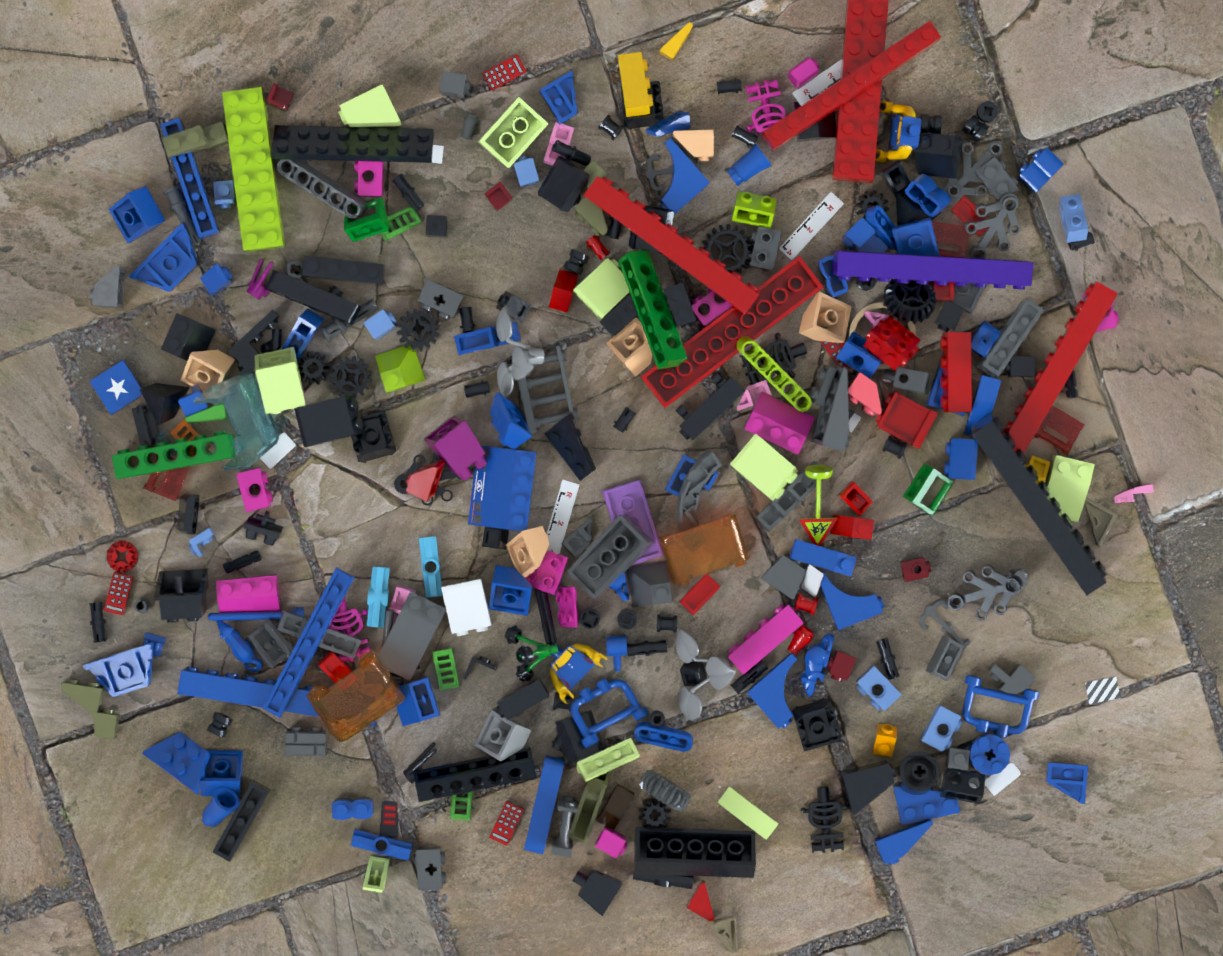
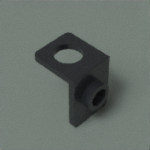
M480 656L479 659L472 657L463 679H467L473 662L496 670L497 666L490 664L491 660Z

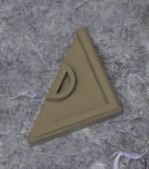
M1086 497L1084 503L1097 546L1101 547L1118 514Z
M726 916L708 921V925L731 953H738L736 917Z

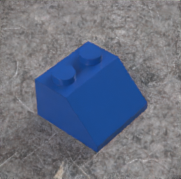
M146 186L129 192L109 208L128 244L165 222L161 211Z
M499 392L496 393L490 410L493 419L491 422L499 432L498 438L500 442L514 450L530 439L532 435L519 406Z
M951 438L950 442H946L945 454L949 455L948 462L944 463V474H947V478L975 480L978 442L976 440Z
M206 750L209 752L210 758L205 766L204 777L200 779L199 783L201 796H213L218 788L227 787L232 789L238 797H241L243 750Z

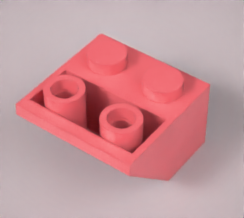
M857 373L848 386V401L853 405H857V403L863 407L862 411L869 416L880 415L882 410L877 384L862 373Z

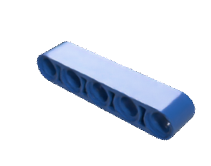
M545 756L525 842V851L542 855L544 853L565 759Z

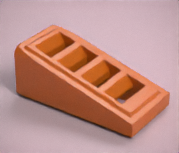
M185 419L170 432L176 440L185 438L190 432L193 435L187 441H192L194 436L200 435ZM186 426L188 429L179 436L177 433ZM192 446L189 449V453L192 457L196 455V453L193 451L196 448L195 446Z

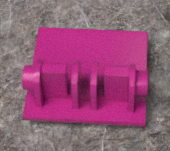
M547 550L540 567L525 579L533 588L555 595L568 557Z
M574 586L558 587L556 600L559 604L557 617L560 627H578L579 617L576 611L578 610L576 608V604H578L576 602L577 590H575Z

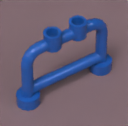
M966 675L964 683L968 684L962 715L968 724L976 726V731L987 733L988 729L995 730V735L1007 737V734L1017 735L1027 728L1033 702L1038 700L1040 692L1025 689L1023 696L980 687L981 678ZM974 693L1023 704L1024 709L1020 724L1013 727L972 717L970 709Z
M605 678L596 683L597 688L591 691L587 687L580 691V697L573 701L570 712L584 737L581 742L585 748L598 742L599 739L595 733L630 715L634 717L635 721H639L650 714L646 707H641L627 682L621 679L608 682ZM615 687H620L631 706L587 728L578 711L579 706L599 695L607 693Z

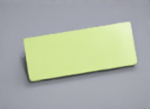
M629 738L577 762V771L582 774L585 782L639 758L640 754L632 739Z

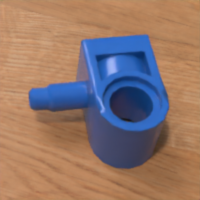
M984 320L971 338V351L982 358L985 357L1001 331Z
M607 635V656H613L615 671H621V656L627 655L626 635Z

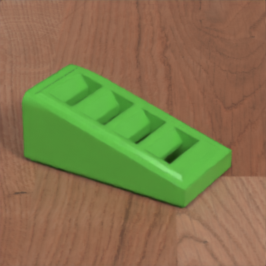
M409 206L388 216L387 219L391 233L386 231L380 234L386 242L422 222L417 212ZM408 212L413 220L412 223H410L408 217L406 216V213ZM400 216L404 220L406 224L405 226L402 225L399 219ZM391 221H395L398 227L397 230L395 229Z
M220 403L186 417V422L196 423L225 420L228 418L226 403Z
M453 648L433 651L440 691L460 687ZM449 655L450 659L440 661L438 657ZM451 663V667L440 668L441 664ZM452 671L453 674L442 676L441 672ZM454 678V682L443 684L442 680Z
M473 791L461 793L468 794V798L452 795L450 820L470 821ZM456 802H466L467 806L456 805ZM455 810L467 811V813L458 814L455 813Z

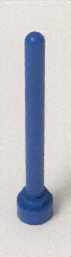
M296 607V609L288 611L304 617V607ZM283 611L210 613L208 619L210 621L280 619Z

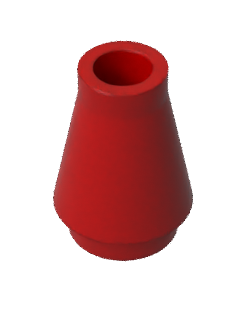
M801 625L800 628L796 629L787 649L797 655L813 640L814 632L808 627Z

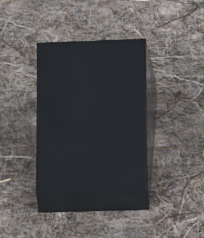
M899 160L880 172V176L895 198L898 193H906L905 189L911 182Z

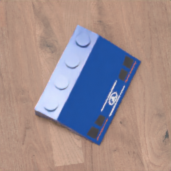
M481 446L485 452L483 456L487 464L479 470L476 467L474 469L468 524L517 531L527 530L537 453Z

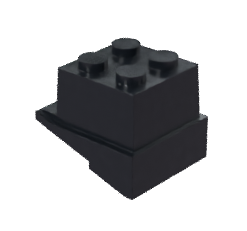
M208 569L159 572L154 601H159L161 620H167V623L179 622V619L195 622L202 618L206 612V590L209 588Z

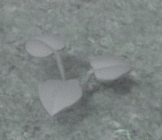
M504 306L496 322L497 336L501 342L506 341L517 346L512 353V365L508 367L507 362H502L497 371L498 387L503 396H508L513 389L514 379L521 380L534 368L532 364H542L544 362V351L542 348H531L530 345H524L510 339L512 323L507 306Z
M681 628L676 638L678 656L685 663H691L693 660L695 662H707L706 672L709 675L708 678L694 686L691 690L683 687L679 691V707L688 720L693 721L700 716L702 710L701 701L694 694L695 690L709 681L713 688L721 690L730 683L736 670L730 667L726 658H718L716 656L709 659L697 658L699 648L696 641L687 631Z

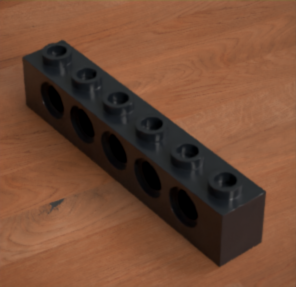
M529 747L519 750L503 761H499L490 755L413 771L418 801L422 802L536 778L532 752Z

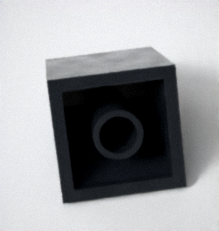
M354 394L294 409L304 448L364 433L363 421L359 416L358 402Z
M887 760L840 772L849 809L852 814H857L895 783L894 778L897 775L894 765L892 766Z

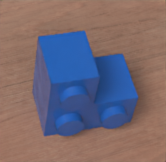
M863 217L842 237L844 239L843 244L849 250L854 249L857 252L883 253L888 248Z
M683 454L664 490L678 497L682 483L696 461ZM715 471L706 484L703 485V488L710 491L719 473Z

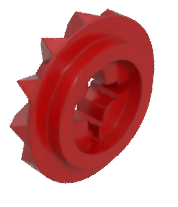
M117 541L109 547L106 560L110 568L116 572H128L138 562V551L128 541ZM129 551L125 556L127 562L121 560L116 563L119 557L118 552L124 553Z

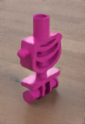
M777 79L768 82L763 80L764 84L759 85L758 82L750 86L745 85L747 95L757 92V96L748 98V103L761 100L762 105L752 113L751 120L753 125H748L746 127L747 131H752L755 128L757 134L763 133V131L780 121L773 120L772 117L780 119L785 117V109L781 105L769 104V98L781 95L780 91L769 92V89H778ZM760 89H765L766 94L761 95ZM771 108L778 109L781 113H772ZM763 110L764 115H761L756 119V114L759 111ZM765 119L764 123L758 125L759 121Z
M344 597L329 627L337 630L343 629L344 633L354 636L363 629L364 621L362 616H366L368 611L364 609L359 613L357 608L348 610ZM356 615V620L350 623L349 620ZM333 622H341L342 626L334 625ZM359 622V628L353 632L352 626ZM368 638L361 640L360 645L368 643ZM369 645L362 649L359 646L355 657L358 656L359 659H363V656L372 655ZM338 654L343 662L354 661L353 658Z

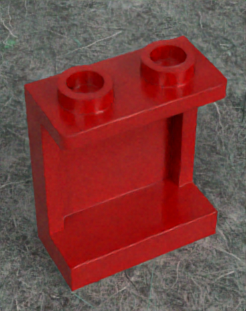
M894 391L893 394L889 393L884 402L887 405L885 410L880 415H877L875 422H877L876 427L920 449L938 413L904 397L897 391Z

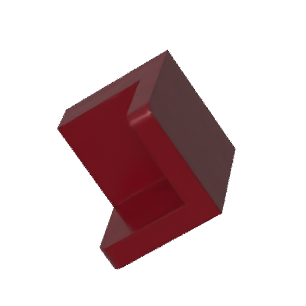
M274 83L266 102L287 112L294 93Z
M501 182L484 193L496 211L513 200Z

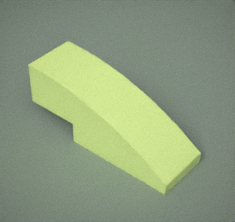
M730 786L718 801L721 806L766 840L778 825V822Z

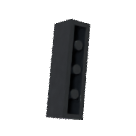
M304 256L302 276L383 286L385 265Z
M255 780L250 783L239 803V807L235 810L215 846L214 854L229 862L233 859L271 789Z

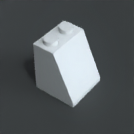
M482 578L441 587L452 634L456 633L457 636L469 634L468 630L476 629V632L488 630V626L492 624Z

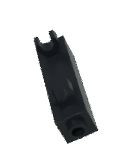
M717 372L714 373L710 379L719 387L714 394L691 415L682 405L675 410L685 420L679 426L681 428L679 432L686 440L690 438L693 441L745 392L733 377H730L725 382Z

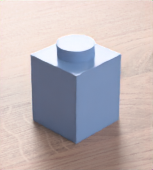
M523 156L513 163L520 188L539 183L533 158Z

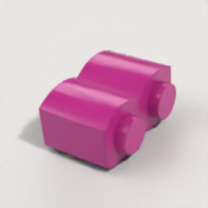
M807 57L790 69L787 76L795 88L799 90L818 76L820 66L814 58L810 59Z

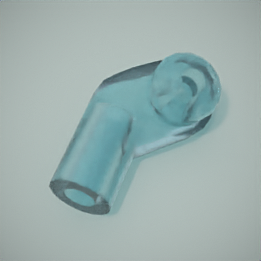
M162 430L156 434L159 442H168V445L173 444L165 431ZM175 449L171 450L170 456L176 457L177 451Z

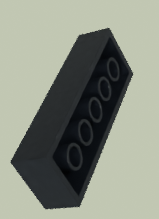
M635 828L634 874L754 878L756 868L755 831Z

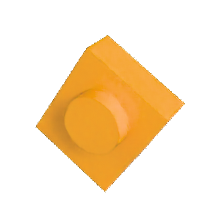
M877 724L873 754L887 757L893 756L897 739V727L889 724Z

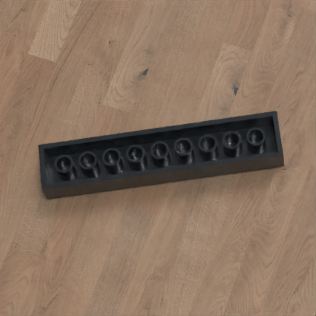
M989 414L971 427L972 435L1086 596L1107 583L1105 567L1100 560L1095 561L1096 558L1093 550L1089 545H1084L1085 542L1077 528L1073 530L1071 519L1066 512L1064 514L1061 513V505L1057 499L1049 496V488L1043 480L1039 482L1037 471L1032 464L1030 466L1027 465V457L1020 448L1018 450L1015 448V440L1009 432L1005 434L1004 425L999 417L996 416L994 418L992 414Z

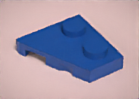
M572 71L539 90L540 95L559 125L577 115Z
M1047 762L1046 782L1081 804H1085L1088 766Z

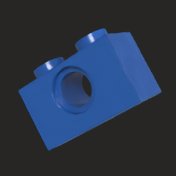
M853 331L836 358L870 379L882 361L864 347L867 340Z

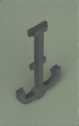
M655 155L648 159V170L645 175L650 180L652 189L661 191L664 190V185L655 186L654 178L656 175L673 173V167L671 165V169L653 170L651 162L653 160L659 161V155ZM696 160L697 165L695 166L702 173L701 162Z
M938 600L932 606H927L925 613L919 619L920 626L926 631L929 626L924 624V619L927 616H933L943 626L941 631L944 633L947 630L960 644L964 645V650L970 644V641L967 639L964 642L950 628L952 624L950 622L946 624L935 613V608L940 604L944 605L945 610L948 609V603Z

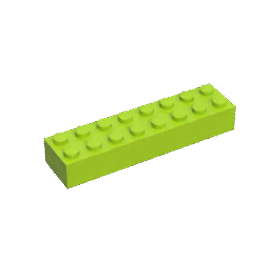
M258 87L222 92L243 251L247 253L285 247L274 160L271 154L272 146L264 89Z

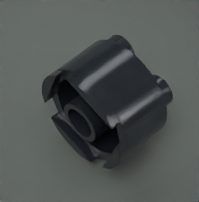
M914 752L908 755L902 761L897 771L898 782L903 791L912 795L928 793L935 786L940 776V768L937 761L925 752ZM916 770H919V773H922L921 777H918V775L914 774Z

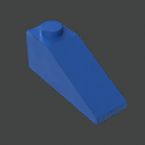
M308 308L299 316L282 349L294 347L297 363L324 318Z
M797 539L794 540L789 557L847 576L852 575L857 557Z
M924 820L874 839L882 862L884 864L888 863V865L899 862V858L903 857L933 825L932 820Z

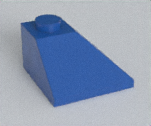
M496 565L489 609L528 616L532 585L515 568Z

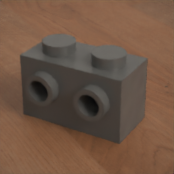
M759 226L757 231L753 230L750 241L754 242L753 253L747 256L751 258L749 267L773 271L782 231Z

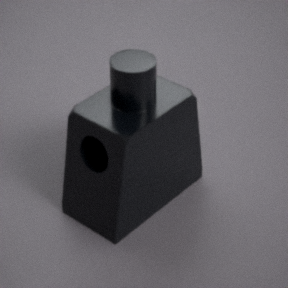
M592 869L589 876L577 871L572 880L581 886L578 896L602 916L622 885L621 880Z

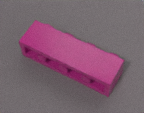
M788 604L778 606L773 611L775 613L774 616L770 619L768 617L763 619L758 624L760 628L755 632L753 630L749 631L743 637L745 641L740 645L734 644L728 650V658L743 675L804 623Z

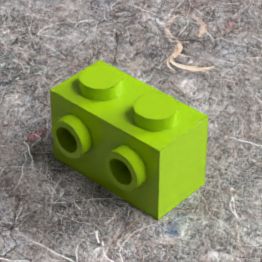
M738 191L732 221L771 229L777 199Z

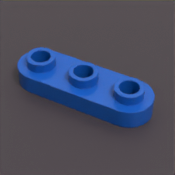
M870 206L865 214L866 221L876 231L875 233L889 250H897L891 227H895V224L880 206Z
M640 722L635 726L634 737L640 742L682 752L692 748L693 736L687 731L662 725L653 726L649 722Z

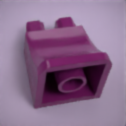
M452 417L424 438V442L441 460L445 461V465L449 470L457 474L464 481L472 475L468 469L472 463L478 470L487 464L483 456L485 452L465 420Z

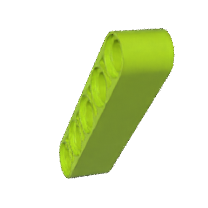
M746 336L738 340V351L797 410L804 412L810 409L812 405L810 396L754 340ZM751 343V349L744 351L745 345ZM765 357V361L757 365L758 359ZM778 370V375L775 378H771V373ZM787 384H791L790 390L784 391V387ZM804 397V402L798 405V399Z

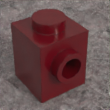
M925 557L900 562L904 582L929 577L931 566L929 560L926 561Z
M836 650L834 657L830 656L826 667L829 668L828 673L832 674L831 678L842 682L843 679L848 681L857 658Z

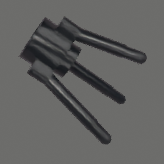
M435 742L431 743L403 771L410 783L413 784L415 782L413 771L422 770L421 765L437 752V749L431 751L436 745Z

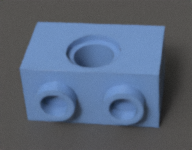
M1080 194L1060 197L1059 212L1066 242L1086 240L1088 225Z
M383 309L363 322L376 341L397 328L395 326L397 322L390 311L386 313Z
M874 665L855 681L858 684L856 688L864 696L868 694L872 698L870 703L877 710L881 708L885 711L902 695ZM875 684L882 686V692L878 695L872 693V687Z
M938 704L920 740L943 752L944 749L950 747L953 741L951 738L953 732L959 730L962 721H960L961 716ZM940 724L947 725L946 733H938L937 728Z

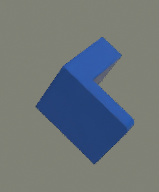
M199 384L191 387L192 393L178 399L186 417L208 408L207 400Z

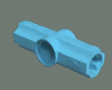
M436 536L419 538L426 598L443 596ZM429 561H433L436 564V570L432 573L428 572L425 568L426 563Z
M374 566L372 568L371 587H369L367 605H369L367 626L384 628L386 607H388L389 601L388 583L390 568Z

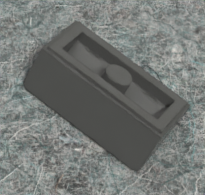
M943 635L926 671L948 681L964 645Z

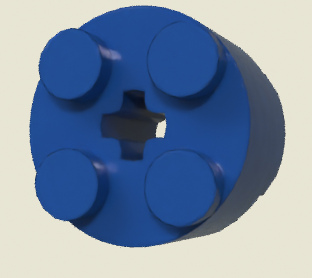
M984 733L974 738L969 744V761L979 772L994 775L1001 773L1008 765L1010 760L1009 746L997 735ZM991 749L993 756H989V758L987 759V756L984 755L985 751L989 752V750Z

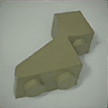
M223 122L204 128L199 125L162 138L169 158L202 149H215L229 144L227 130Z
M594 160L583 170L590 176L587 186L582 188V190L586 192L597 176L601 179L603 176H608V173ZM585 197L574 208L577 212L575 216L582 223L587 221L591 225L589 229L597 237L599 235L604 237L607 234V225L602 209Z
M69 678L67 682H61V690L91 714L94 721V736L115 739L120 714H116L114 709L103 708V711H100L104 687H99V683L87 682V685L79 684L80 680Z
M611 771L586 782L578 804V813L574 815L568 838L587 843L607 788Z

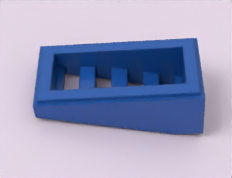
M681 110L647 128L646 133L657 137L673 133V131L690 129V115L688 112Z

